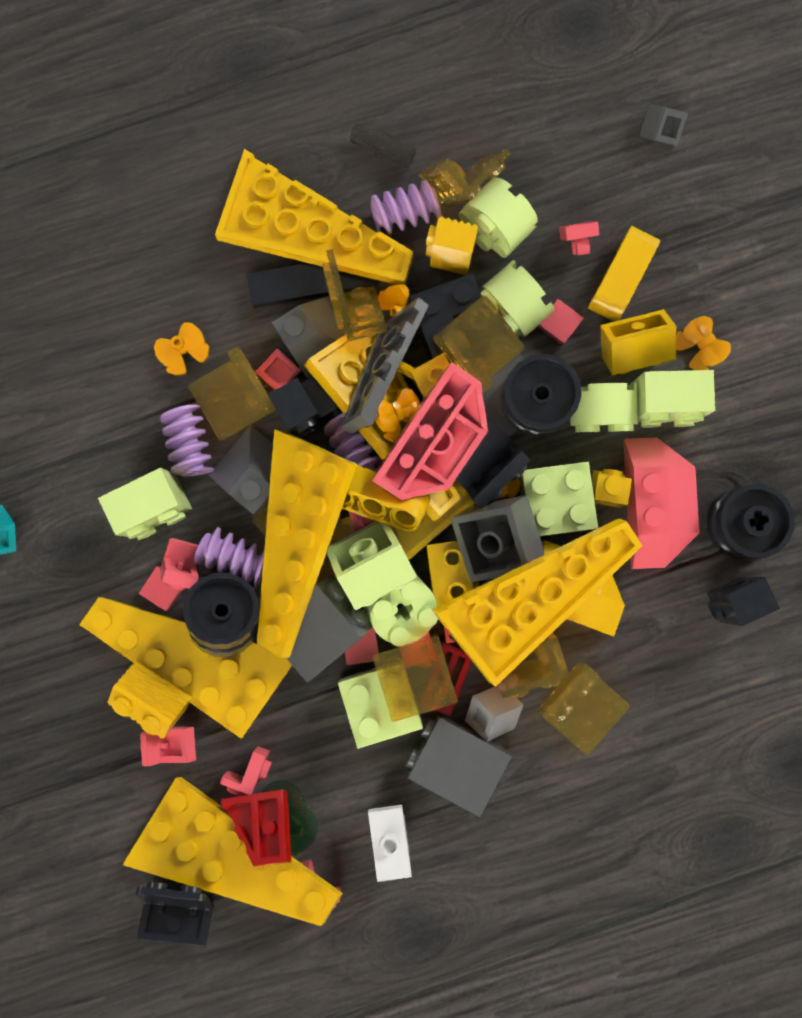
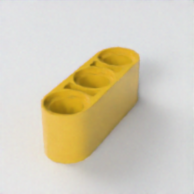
M631 225L587 309L612 322L619 321L661 240Z
M357 465L342 509L400 530H416L430 504V496L426 494L401 500L372 481L376 474L375 471Z

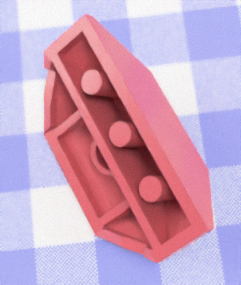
M451 362L428 391L388 451L372 481L401 500L448 490L488 432L481 382Z
M657 437L623 439L625 478L632 479L627 505L628 524L643 545L630 558L631 569L665 568L700 533L695 466Z

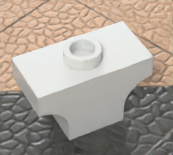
M402 805L369 809L368 816L377 882L412 877L408 837Z

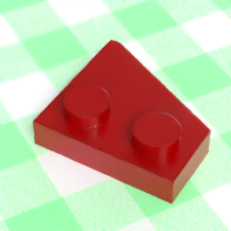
M282 789L221 799V805L224 810L229 812L236 826L234 830L238 838L245 843L246 853L254 867L292 863L288 791Z

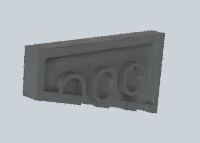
M419 297L379 325L341 428L351 435L363 427L368 428L377 418L378 408L429 306Z

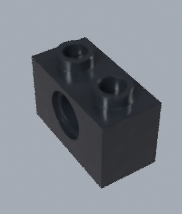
M740 577L707 592L710 599L708 608L712 616L716 620H720L721 623L744 626L780 609L765 577Z

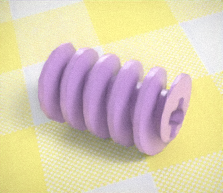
M427 180L421 181L420 192L414 184H409L407 195L401 187L396 188L395 199L389 191L383 193V202L379 200L376 194L371 195L370 208L377 233L380 232V227H384L388 234H392L393 223H396L400 230L403 231L405 230V220L407 219L413 227H417L418 216H421L425 223L428 224L431 212L437 218L442 216L436 191Z
M199 405L176 407L160 416V421L163 424H168L162 430L163 435L172 437L166 441L165 446L167 449L175 450L168 455L169 461L178 463L170 469L174 475L189 477L214 471L212 467L203 466L204 462L211 459V455L201 454L200 450L209 446V443L198 441V437L206 433L205 429L195 428L197 423L203 421L202 416H194L192 414L193 411L201 407Z
M342 413L332 419L325 426L324 432L326 436L331 437L329 444L332 448L336 449L334 454L354 462L358 466L377 472L378 469H375L374 466L381 461L380 456L370 457L369 454L374 449L370 444H364L366 439L359 431L351 435L341 428L345 414Z
M219 527L212 534L206 533L197 548L194 562L199 564L205 559V567L208 569H212L217 564L218 573H226L230 569L229 573L236 576L242 574V578L248 583L254 579V589H257L262 580L264 551L257 555V544L255 543L248 550L244 549V538H241L236 545L232 544L233 533H229L224 539H221V528Z

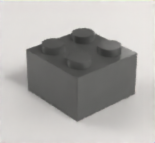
M527 495L495 501L491 504L487 503L482 509L478 505L468 507L450 518L470 582L498 578L545 555Z

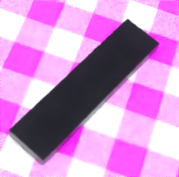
M310 263L247 274L253 308L380 286L379 280Z

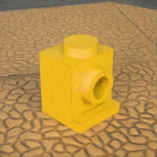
M592 470L591 480L595 504L618 508L627 506L632 479L625 478L626 475H623V472L618 470Z

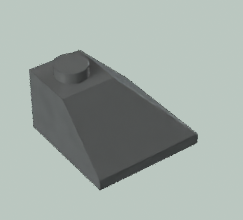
M331 296L301 304L272 322L279 337L307 380L313 377L304 366L307 360L352 330Z
M250 425L215 466L214 471L209 473V476L230 496L258 517L268 507L273 443Z

